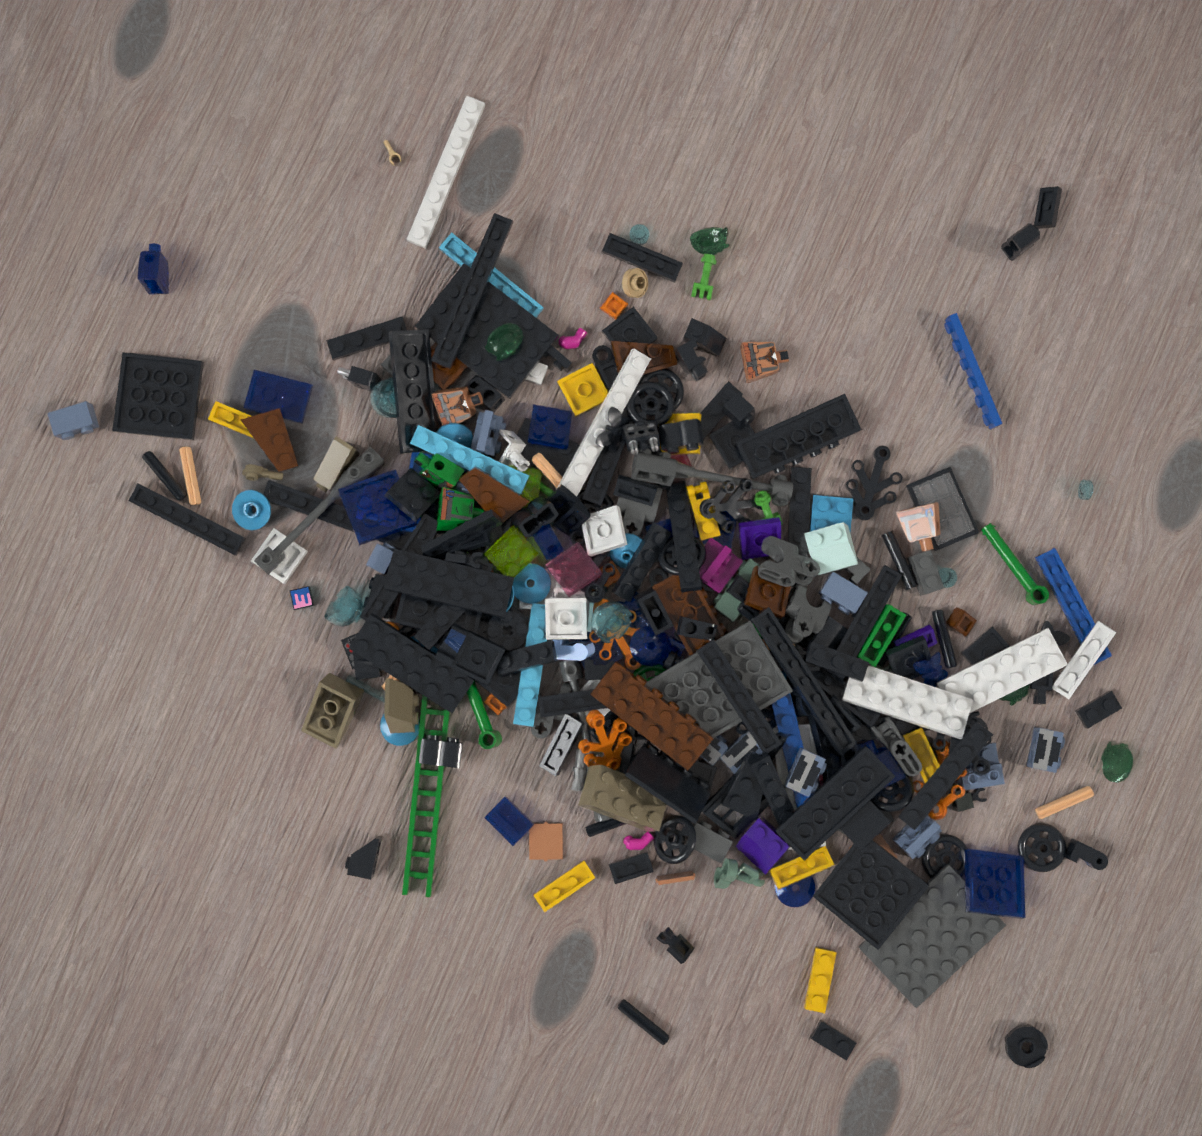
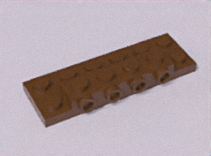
M672 575L652 586L656 590L676 631L679 616L718 625L715 640L728 633L723 623L717 622L715 616L718 614L714 606H709L705 600L708 598V595L703 587L699 591L681 593L679 576ZM678 635L689 656L710 641Z
M616 661L591 692V695L682 767L689 770L714 737L695 723L696 719L690 714L686 713L684 715L679 711L680 707L675 702L665 700L662 697V692L655 687L651 689L647 686V681L643 677L633 675Z

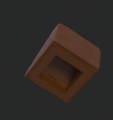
M956 607L946 623L949 627L967 637L977 620L965 610Z

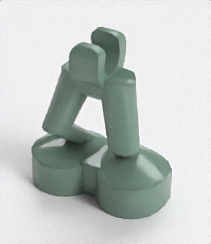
M726 858L723 861L722 867H717L715 870L714 886L715 888L726 889L736 879L761 887L765 884V880L758 878L762 877L764 873L760 869L755 870L745 863H742L738 868L737 860Z

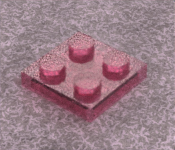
M579 542L545 564L547 570L568 597H571L602 575L600 569Z

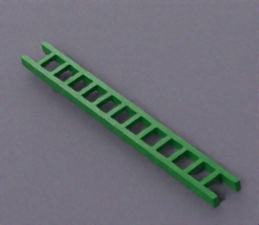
M422 695L402 895H408L410 877H414V879L422 880L427 878L425 897H431L445 766H439L438 771L421 769L422 764L419 763L421 741L425 734L442 736L441 740H447L450 712L446 709H427L428 698ZM427 714L444 716L442 731L425 729ZM420 775L438 776L436 791L419 790ZM418 795L435 797L434 811L417 810ZM416 815L433 817L432 832L415 830ZM414 836L431 837L430 852L413 851ZM412 856L429 858L428 872L411 871Z

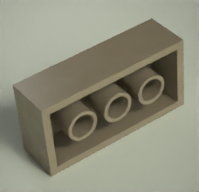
M603 765L589 766L578 804L581 807L647 832L660 831L666 808L664 802L626 777L624 773Z

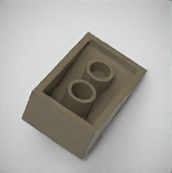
M328 673L318 684L301 731L337 749L359 707L365 690Z

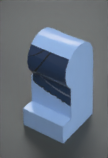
M569 639L553 640L557 660L581 661L591 657L595 652L594 644L590 640H583L581 642H569Z

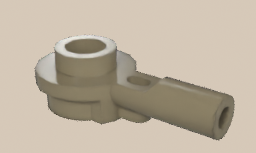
M245 465V469L242 471L246 479L256 481L261 477L283 480L282 472L268 471V469L257 465Z

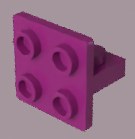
M710 538L705 544L706 560L699 569L700 579L717 593H720L743 561L734 555L729 547L726 545L722 546L713 538Z

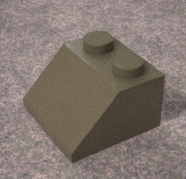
M390 678L385 679L384 716L390 733L415 732V725L419 722L418 712H415V706H419L418 694H415L414 689L404 683Z

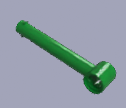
M989 523L982 528V535L987 537L1026 590V601L1031 605L1045 603L1049 598L1048 590L1044 586H1037L994 528L996 526ZM1035 590L1041 594L1039 601L1033 596Z
M474 680L466 693L481 730L478 741L484 749L496 748L502 742V735L499 731L493 730ZM489 734L492 735L494 739L492 745L489 744L487 741V737Z

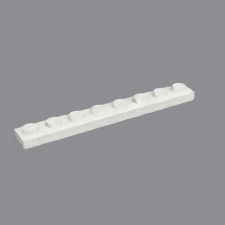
M466 96L408 234V242L426 249L485 108L484 102Z
M636 349L630 351L558 487L562 484L578 496L604 447L597 445L595 441L597 436L603 431H609L606 429V425H611L608 421L610 407L617 408L622 414L651 358Z

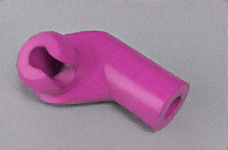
M579 328L574 336H561L558 344L563 349H575L579 347L587 332Z
M646 832L641 838H633L631 835H628L624 838L623 843L629 850H642L654 837L650 832Z

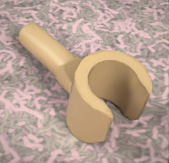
M385 140L383 143L389 152L390 163L395 166L392 162L393 157H398L401 162V156L395 153L388 140Z

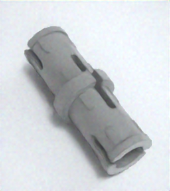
M576 749L575 767L572 768L574 775L571 790L582 791L587 773V765L583 761L586 754L582 753L580 749Z

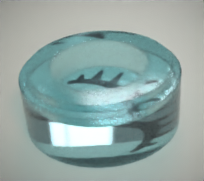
M641 224L633 226L629 234L631 242L639 245L647 243L649 239L648 228Z
M1082 480L1078 489L1079 499L1089 500L1093 493V483L1091 480Z
M942 568L938 571L944 588L955 585L957 574L953 569Z

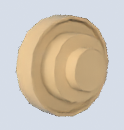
M628 269L623 275L622 288L628 297L639 298L646 293L648 278L642 269Z

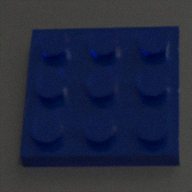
M396 469L338 489L359 546L417 525V521L414 522L384 496L399 480Z
M966 849V912L1017 919L1026 918L1024 856Z

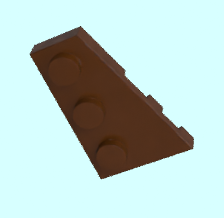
M611 341L618 374L632 349H636L651 358L643 374L677 365L673 345Z
M280 408L240 419L279 472L298 466Z
M474 466L459 478V481L485 511L492 509L501 517L502 523L530 502L529 499L497 481L496 478L477 466Z

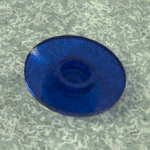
M644 626L639 628L631 637L630 651L638 663L645 666H655L667 658L670 651V641L664 631L655 635L650 626ZM649 642L654 643V649L650 650L648 648Z
M811 875L779 890L774 885L776 896L783 904L789 907H801L812 899L815 892V882ZM795 884L799 885V890L796 892L792 890Z

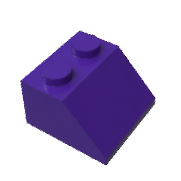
M762 816L748 829L735 847L766 875L788 851L790 846L775 831L776 828Z

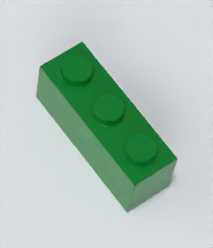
M886 604L856 658L869 662V666L876 667L906 614L890 604Z

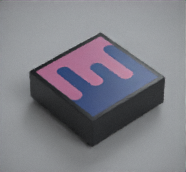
M310 586L290 590L294 610L315 606Z

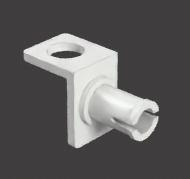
M500 429L499 433L509 445L499 462L507 466L515 465L519 471H525L528 468L527 466L530 465L529 461L521 455L526 444L515 432Z

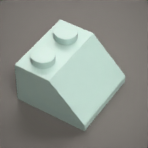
M844 522L804 533L809 554L820 566L819 575L858 564L849 527Z

